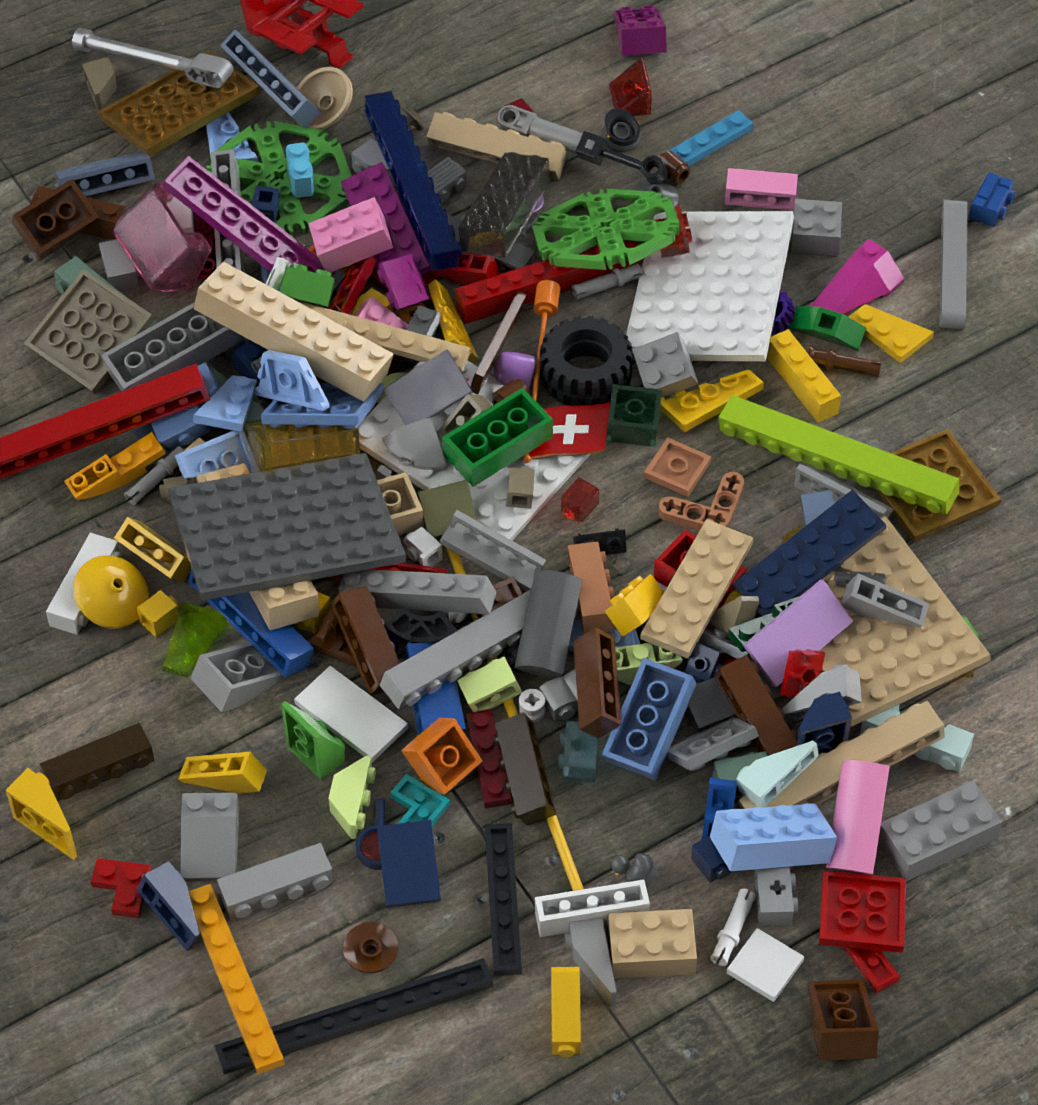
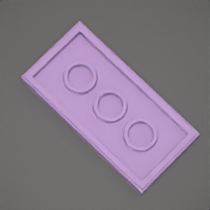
M819 580L743 646L771 685L777 687L783 682L789 651H796V649L819 651L849 626L853 620L825 581Z

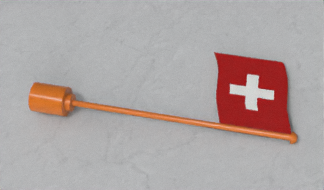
M552 280L540 281L536 286L534 312L542 317L532 392V398L535 401L537 400L541 369L540 346L543 344V338L545 337L547 318L555 316L558 312L560 286ZM610 402L591 406L544 408L546 413L553 419V438L522 456V461L529 463L531 459L553 455H588L605 451Z

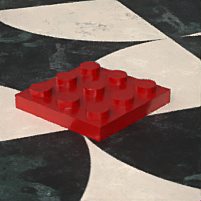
M823 870L819 945L903 953L906 878Z

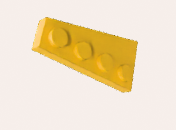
M435 279L428 284L435 309L440 313L439 322L445 341L470 347V355L467 360L474 363L479 358L449 291Z
M748 369L720 378V382L715 384L704 383L698 385V389L687 393L685 390L676 392L675 397L665 399L663 396L655 399L656 407L683 432H687L720 414L731 395L747 399L764 389V382Z

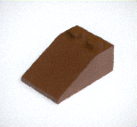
M71 179L14 214L12 224L39 262L72 240L98 220L99 216L74 180Z
M864 980L808 981L807 987L814 1040L819 1060L876 1059L879 1030Z

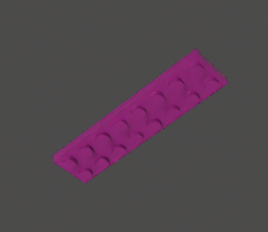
M188 156L161 185L162 188L270 272L277 257L290 262V267H292L293 263L307 266L309 272L316 273L317 269L325 271L319 258L191 157ZM336 271L331 272V277L335 274Z

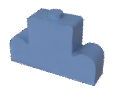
M205 362L198 367L204 377L211 398L220 386L214 372ZM206 402L130 431L139 439L151 432H155L162 446L168 452L173 451L177 446L188 445L194 439L210 432V426L193 423L194 414Z

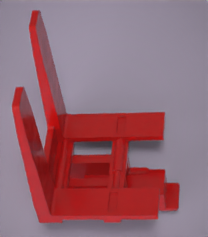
M239 0L248 33L257 37L262 36L277 43L278 47L288 48L298 54L304 53L310 47L327 53L329 65L338 69L353 59V54L347 52L345 40L329 31L327 19L333 13L349 19L364 8L363 3L356 0H266L265 2L264 0ZM307 1L323 7V9L314 14L300 7L306 4Z

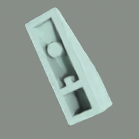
M810 741L755 760L750 766H745L739 772L736 778L738 790L757 807H766L819 757L817 743Z

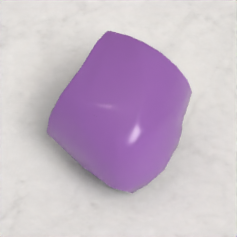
M519 352L500 353L493 365L496 380L505 385L511 380L520 379L528 387L529 395L531 396L530 384L536 370L535 357Z

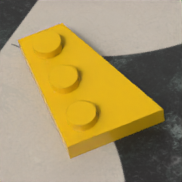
M866 304L848 316L850 319L866 327L864 336L899 363H902L933 339L934 331Z

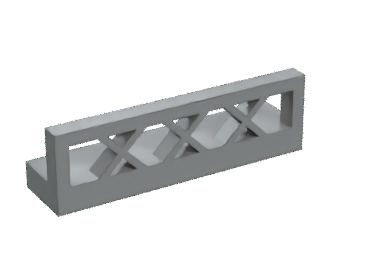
M799 464L796 468L794 487L807 494L831 490L833 500H839L853 489L880 518L884 516L888 520L892 518L893 509L813 466Z
M458 510L454 513L449 527L439 542L504 580L513 576L519 588L525 592L532 588L534 574L542 570L546 559Z

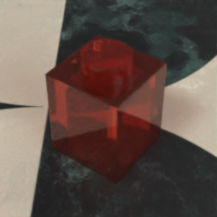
M580 477L561 496V512L568 518L575 519L580 523L599 504V488Z

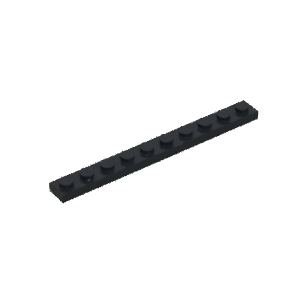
M482 958L273 1026L271 1029L283 1056L493 987V980L485 959ZM242 1037L215 1045L224 1075L254 1065Z

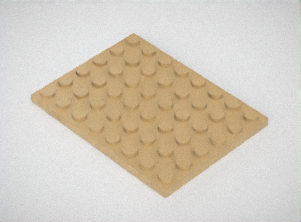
M886 516L881 517V519L885 522L887 528L822 580L825 581L841 604L846 586L835 585L836 571H847V574H850V571L871 572V575L884 573L886 574L887 586L929 603V607L921 628L864 617L845 609L853 622L819 651L825 652L822 672L831 670L833 666L839 664L848 665L849 668L859 672L862 702L847 707L852 716L851 727L991 661L990 653Z

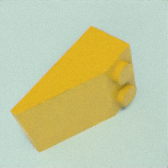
M27 768L6 789L13 818L74 860L77 857L71 830L49 785V780L42 773H35Z

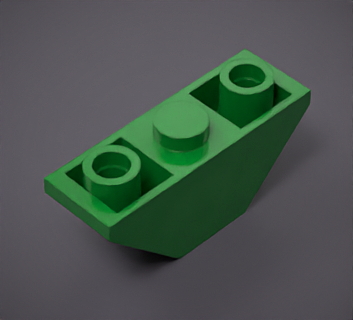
M797 306L790 330L859 351L866 327L841 313L822 307Z

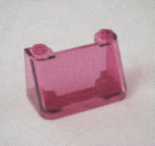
M158 182L116 222L113 231L149 288L157 292L192 289L212 248L202 234L185 233L166 205L167 202L173 200L174 196L161 187L163 182Z

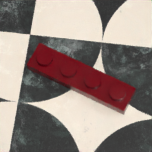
M492 709L466 713L471 744L482 759V762L476 769L484 807L491 808L511 804V795L505 783L507 780L506 772L503 770L500 762V757H502L501 749L497 746L494 737L497 731Z

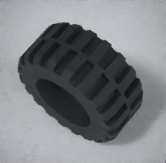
M577 316L570 321L566 319L560 322V326L555 325L550 329V333L545 335L543 344L540 346V377L542 378V384L545 389H548V393L553 398L558 397V401L564 405L568 403L570 406H591L606 402L612 403L618 399V395H623L627 390V386L630 385L633 366L632 344L628 340L626 333L620 331V327L614 323L609 324L606 319L601 318L598 320L594 316H588V318ZM578 356H593L605 363L597 368L581 369L570 365L568 361Z

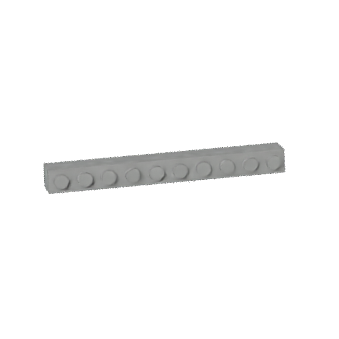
M234 149L211 152L212 175L241 196L239 165ZM215 229L217 268L222 262H225L245 273L244 251ZM245 339L224 351L226 358L232 357L234 350L248 342L249 339Z

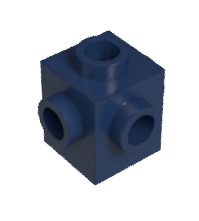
M696 643L690 657L686 658L685 664L687 667L685 672L693 675L694 680L698 683L714 678L719 668L725 666L723 662L727 654L703 643Z

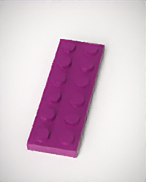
M383 162L340 181L351 206L375 197L385 217L393 248L374 255V258L377 260L378 270H380L379 264L382 262L413 254L421 275L430 272V266Z

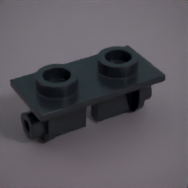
M615 528L614 531L584 535L578 533V536L573 537L574 544L598 542L600 552L605 551V555L627 552L625 529L619 530Z

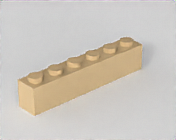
M435 112L426 136L430 146L559 180L567 159L566 149L559 142H545L533 135L526 137L514 130H500L492 124L481 125L473 119H459L447 112H443V114Z

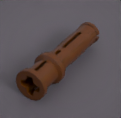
M810 345L809 356L817 366L824 367L827 371L834 368L879 377L881 361L837 354L833 349L825 351L815 349L814 346Z

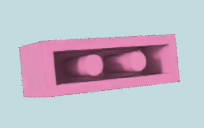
M728 168L725 205L794 211L798 174Z

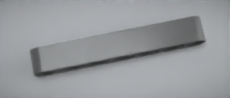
M943 200L941 214L939 327L964 330L966 321L967 201Z

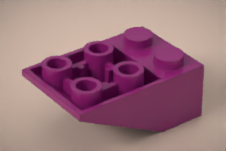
M644 5L641 9L621 7L619 10L614 11L619 48L622 56L667 52L666 25L658 7L655 8L653 5Z
M413 254L379 264L380 270H377L381 283L386 284L389 292L386 293L391 307L394 306L396 310H402L431 299Z

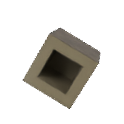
M510 467L506 507L531 509L535 470L524 467Z

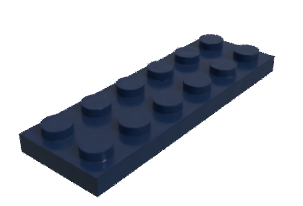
M852 489L734 582L733 587L741 596H758L759 604L756 613L760 617L771 614L774 605L803 595L819 580L825 578L887 528L886 524Z

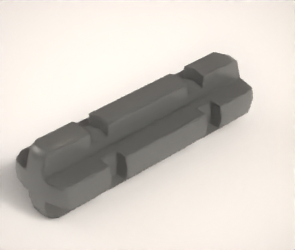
M840 570L835 573V585L846 586L858 573L886 585V574L884 573L871 575V572L850 571V574H847V571Z

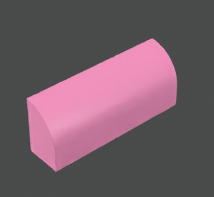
M857 760L842 761L832 830L836 834L837 840L831 862L826 864L827 869L857 874H873L890 766Z

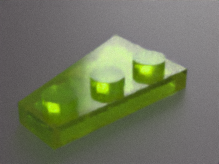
M182 602L162 671L188 678L195 669L199 656L207 653L229 624L220 611Z

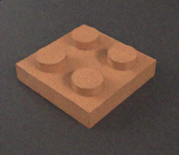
M667 437L644 471V478L689 497L710 465L711 456Z

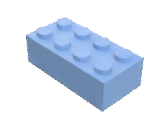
M809 803L716 811L710 834L712 842L730 871L827 864L831 862L837 840L836 834L817 805Z

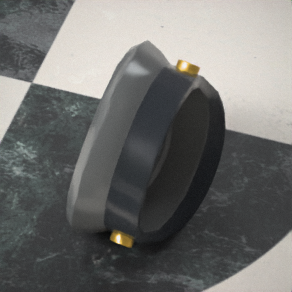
M620 108L612 109L605 116V126L601 131V137L605 138L612 149L617 151L632 150L641 141L640 124L628 111Z

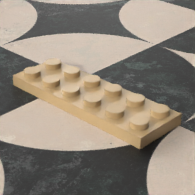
M706 519L642 630L641 640L689 658L753 544V537Z

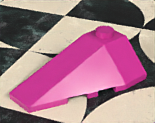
M868 239L853 253L811 307H822L848 315L852 309L858 306L869 305L871 300L880 296L884 298L890 295L904 282V277L888 250Z

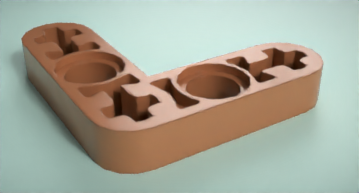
M737 472L726 473L722 477L711 507L676 497H664L659 502V517L666 522L700 531L705 523V516H707L708 520L715 523L717 520L722 521L719 524L729 528L743 493L744 478ZM732 482L736 483L733 486L732 492H730L729 485H731ZM721 500H728L732 505L722 507L719 505V502ZM696 512L701 517L693 520L688 518L687 514Z

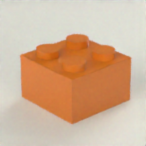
M439 717L401 750L423 784L439 794H446L482 762L481 757L455 718Z

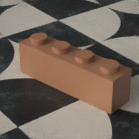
M598 542L568 545L570 573L582 579L577 607L583 635L595 627L604 632L614 631V624L605 613V610L612 605L609 600L614 597L613 587H608V584H610L609 569H604L606 567L605 551L600 552Z

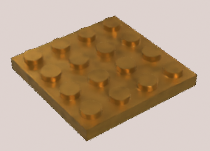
M949 429L891 452V454L959 478V494L947 516L941 513H933L917 504H909L893 495H885L876 489L886 505L893 509L894 516L913 542L995 508L1001 503L999 495Z

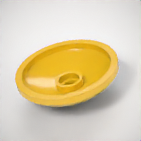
M103 555L88 560L78 570L73 582V595L80 611L90 621L105 628L120 629L132 625L139 619L137 607L149 599L147 583L140 571L130 562L116 556ZM113 582L119 584L120 588L115 587Z

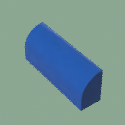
M437 642L407 644L404 661ZM448 680L436 692L422 695L419 701L412 705L418 735L439 717L455 718L463 732H465L466 728L456 680L453 682Z

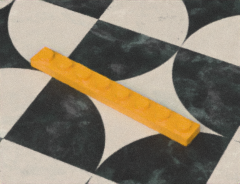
M211 884L188 891L199 933L257 1074L259 1075L285 1065L280 1048Z

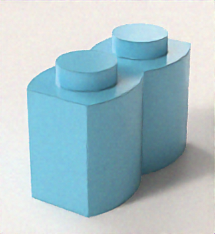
M305 143L289 144L286 147V160L291 192L295 198L312 196L314 193V182L309 149Z

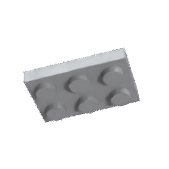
M732 716L671 746L666 756L669 760L688 770H698L712 759L725 757L728 751L736 747L741 748L749 745L751 740L759 737L755 726Z

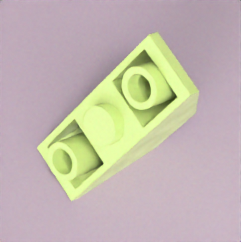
M651 643L615 648L618 681L628 685H632L643 658L673 669L682 663L680 655Z
M365 756L336 773L333 777L329 794L330 812L351 839H357L359 829L363 830L365 825L363 809L364 806H369L371 791L368 790L369 783L374 784L376 768L372 767L370 756Z

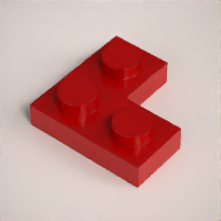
M97 858L91 885L95 888L116 890L111 908L112 915L140 918L144 899L136 889L144 874L151 871V865Z

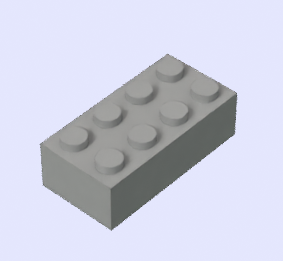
M972 780L882 822L878 842L901 877L906 878L907 882L998 839L1002 821Z

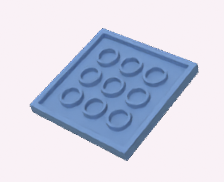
M319 383L330 404L329 408L321 411L273 400L261 414L262 424H270L271 427L293 424L298 428L309 425H318L320 428H329L333 425L355 428L359 426L383 395L384 385L379 383L363 402L330 383Z

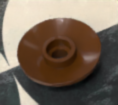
M366 922L355 926L348 932L343 942L345 960L352 968L363 973H377L387 969L395 961L399 950L398 939L395 933L386 925L377 922ZM369 950L376 951L374 954H367L366 952Z

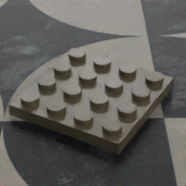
M83 269L25 341L24 345L96 394L110 377L101 355L148 329L155 320V317Z

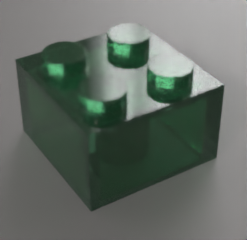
M613 384L606 441L655 447L662 390Z

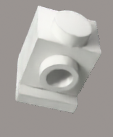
M420 527L415 532H410L404 538L403 543L407 546L406 553L412 561H417L423 566L433 567L443 560L442 544L423 527Z

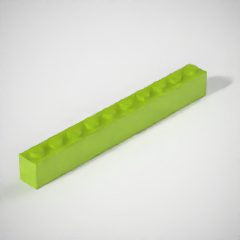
M731 395L718 417L720 431L727 436H735L751 445L762 446L772 453L786 455L794 461H802L818 470L829 471L839 478L853 480L863 487L877 489L885 495H893L909 504L920 505L933 513H941L947 516L959 494V478L734 395Z

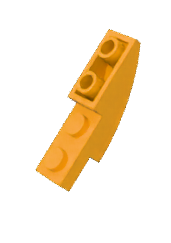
M151 432L110 459L105 454L64 482L76 500L92 498L113 491L148 473L145 467L166 453Z

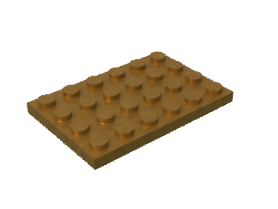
M210 50L204 52V54L217 56ZM235 68L220 88L194 83L188 79L184 71L174 69L98 111L100 120L150 157L204 125L213 122L225 113L232 111L241 104L250 101L255 96L261 94L259 85Z

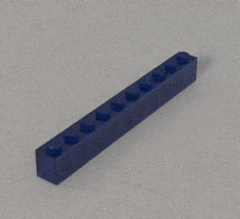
M392 91L365 95L364 113L431 271L459 266V256L462 255L461 243L459 241L456 242L454 227L449 225L447 211L441 207L440 195L434 191L433 179L427 175V165L425 161H421L419 146H415L412 130L407 128L406 116L401 114L399 100H395Z

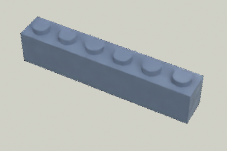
M236 29L220 45L305 129L321 113Z

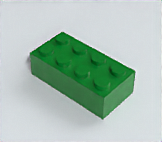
M521 388L442 437L443 455L474 487L553 438V419L524 388Z

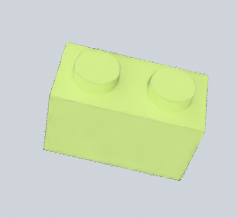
M505 657L492 660L486 666L476 671H471L457 680L473 712L492 709L522 693Z

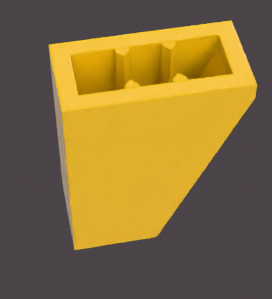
M551 967L552 1055L572 1057L580 1055L581 1052L580 967Z

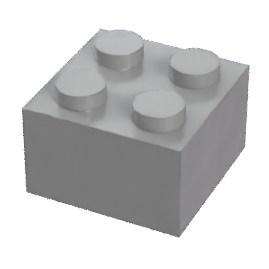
M795 199L791 253L838 256L841 238L842 202Z
M678 332L632 349L645 392L652 401L698 384L685 341Z

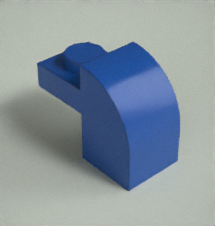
M710 777L702 839L711 834L716 811L734 808L737 781Z

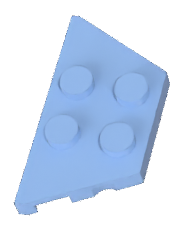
M273 350L262 353L261 368L257 376L260 379V383L254 389V395L321 411L330 407L305 357Z

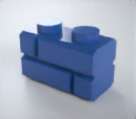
M993 173L987 174L971 204L970 219L979 223L983 222V224L991 227L996 226L999 219L1003 220L1008 209L1006 205L1007 203L1012 204L1016 191H1013V180L1005 177L1000 178L999 175Z

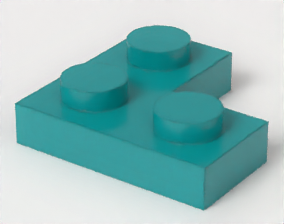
M405 774L390 792L391 799L409 809L398 823L431 820L433 827L450 806L448 798L408 774Z

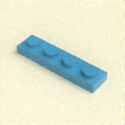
M738 110L668 151H673L689 167L753 130V122Z

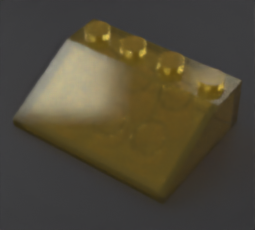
M262 420L245 422L244 430L256 465L262 473L276 471L279 468H291L305 463H317L327 461L328 459L360 454L359 434L356 427L344 428L343 425H333L329 428H320L318 425H309L298 428L293 424L271 427L270 424H262Z

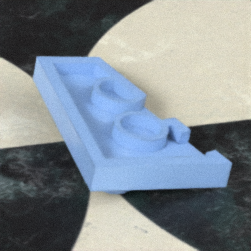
M229 112L206 124L210 156L211 152L216 151L240 133L237 124ZM247 140L233 148L236 158L258 162L257 156L249 148Z
M232 375L210 398L211 400L207 401L194 414L193 423L242 432L257 380Z

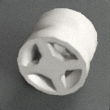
M528 689L522 692L519 697V714L525 712L533 722L541 720L545 715L544 694L536 689Z

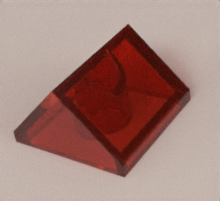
M640 58L609 83L614 108L624 109L633 116L651 114L652 89L645 61L643 58Z

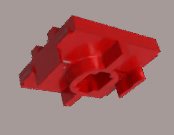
M800 649L789 651L780 694L786 697H794L822 673L825 652L812 651L810 649H806V651Z

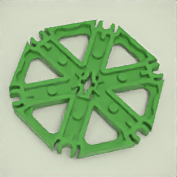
M266 121L265 129H260L256 123L254 124L253 131L250 125L216 150L233 149L240 143L242 144L244 140L255 142L261 163L237 158L240 183L250 185L241 192V197L252 204L256 186L279 189L280 204L278 214L280 219L276 221V225L285 232L288 231V234L292 237L293 230L295 229L300 230L301 234L305 235V226L310 233L309 223L336 213L348 204L347 196L340 181L351 177V173L340 142L337 145L336 138L331 142H327L329 141V133H324V130L309 127L305 129L303 126L273 121L274 128H272L271 123ZM287 132L306 136L310 139L306 145L309 149L312 168H315L328 157L333 156L336 159L340 171L338 176L331 177L313 173L314 193L309 197L329 200L326 205L313 214L304 213L299 198H295L291 192L287 160L278 137L281 133ZM207 165L206 170L212 174L211 166ZM276 177H278V178L284 177L283 180H281V179L275 180Z
M600 189V193L592 195L589 191L587 192V197L582 193L542 213L541 216H538L539 222H534L532 225L539 256L543 261L549 259L550 264H554V266L606 270L605 265H608L609 269H613V265L616 263H620L622 267H625L626 261L631 265L672 244L675 241V235H679L681 232L671 199L667 196L661 199V193L621 189H606V193ZM612 199L635 201L626 207L619 208L616 212L613 211L611 205ZM582 205L587 208L589 216H568L565 213ZM663 212L667 216V219L662 222L647 220ZM545 235H562L563 237L556 242H547ZM623 240L645 241V243L635 248H626ZM597 244L599 246L600 253L598 255H578Z

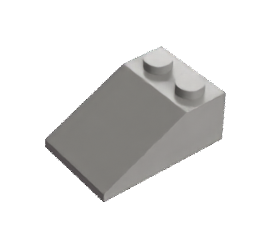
M246 642L200 655L190 679L221 712L242 707L285 679V677L251 642Z
M182 793L181 875L185 881H212L236 873L240 810L237 793Z

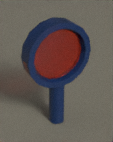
M382 798L374 800V825L362 830L355 844L357 858L362 865L375 870H382L377 826L385 825V800Z

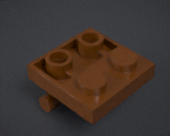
M331 608L309 643L315 651L356 667V662L337 620V616L333 608Z

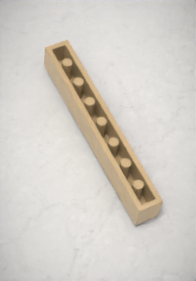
M928 701L922 704H914L903 714L889 717L882 725L863 731L859 737L840 743L836 749L828 753L819 754V757L766 807L803 805L806 803L818 805L837 795L842 761L857 760L892 766L945 738L944 724ZM746 796L739 799L741 809L757 807Z

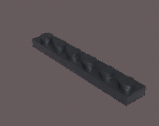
M512 823L485 825L494 976L522 974Z

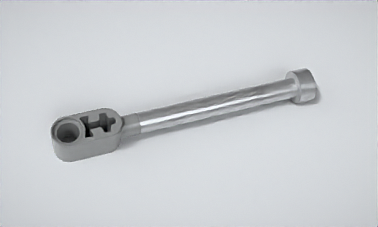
M78 28L72 39L75 50L89 52L91 49L184 71L192 82L214 88H220L234 71L232 64L225 58L199 53L194 59H189L94 36L91 30Z

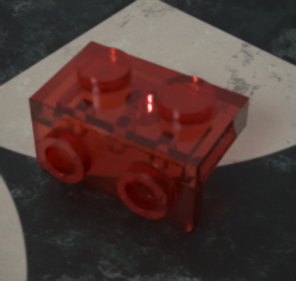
M680 205L675 206L681 232L679 235H675V241L660 250L662 258L690 253L689 243L693 242L691 229H686V227H689L686 213L681 212ZM667 218L657 219L655 221L662 222L665 221Z

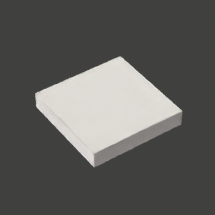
M757 928L727 968V974L774 1002L803 963L804 956Z

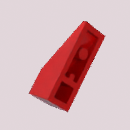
M427 248L425 253L426 260L431 269L429 273L464 286L499 275L500 273L493 254Z

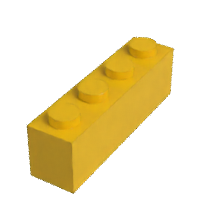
M787 329L770 337L766 358L816 422L820 423L839 414L840 393L790 330Z

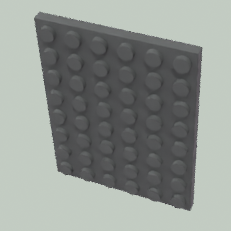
M366 453L168 488V496L202 601L406 562L405 551Z

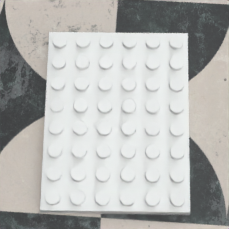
M793 211L676 212L680 223V234L675 235V241L672 244L645 257L641 272L643 276L639 278L626 333L632 348L634 349L678 332L685 341L691 361L766 362L794 221ZM665 212L659 213L654 216L653 220L662 222L667 219Z
M467 360L462 374L465 378L469 376L468 382L472 383L478 367ZM419 362L412 370L416 369L425 362ZM489 374L478 395L484 396L493 406L492 394L504 385ZM388 395L348 435V441L398 474L407 472L410 481L422 490L466 480L445 456L446 468L425 470L415 468L414 462H409L404 457L403 461H399L387 450L382 438L405 426ZM462 400L431 418L442 452L443 436L438 430ZM591 454L553 455L531 459L529 463H524L521 457L474 487L468 482L477 521L513 541ZM510 467H524L535 470L531 509L506 507Z

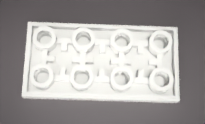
M331 666L294 699L295 705L315 720L321 721L328 730L364 757L370 756L372 763L408 729L407 722Z

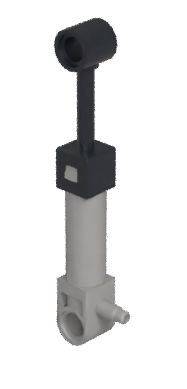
M513 105L504 106L498 112V121L505 131L510 129L526 137L529 135L537 136L542 141L549 143L551 141L559 142L565 147L566 151L577 154L580 159L599 166L602 164L603 159L607 158L641 170V173L652 185L662 184L667 179L668 170L658 156L651 155L643 161L608 149L609 144L604 137L587 131L581 133L538 118L535 113ZM511 117H515L513 122L507 123ZM659 167L656 173H650L652 168Z

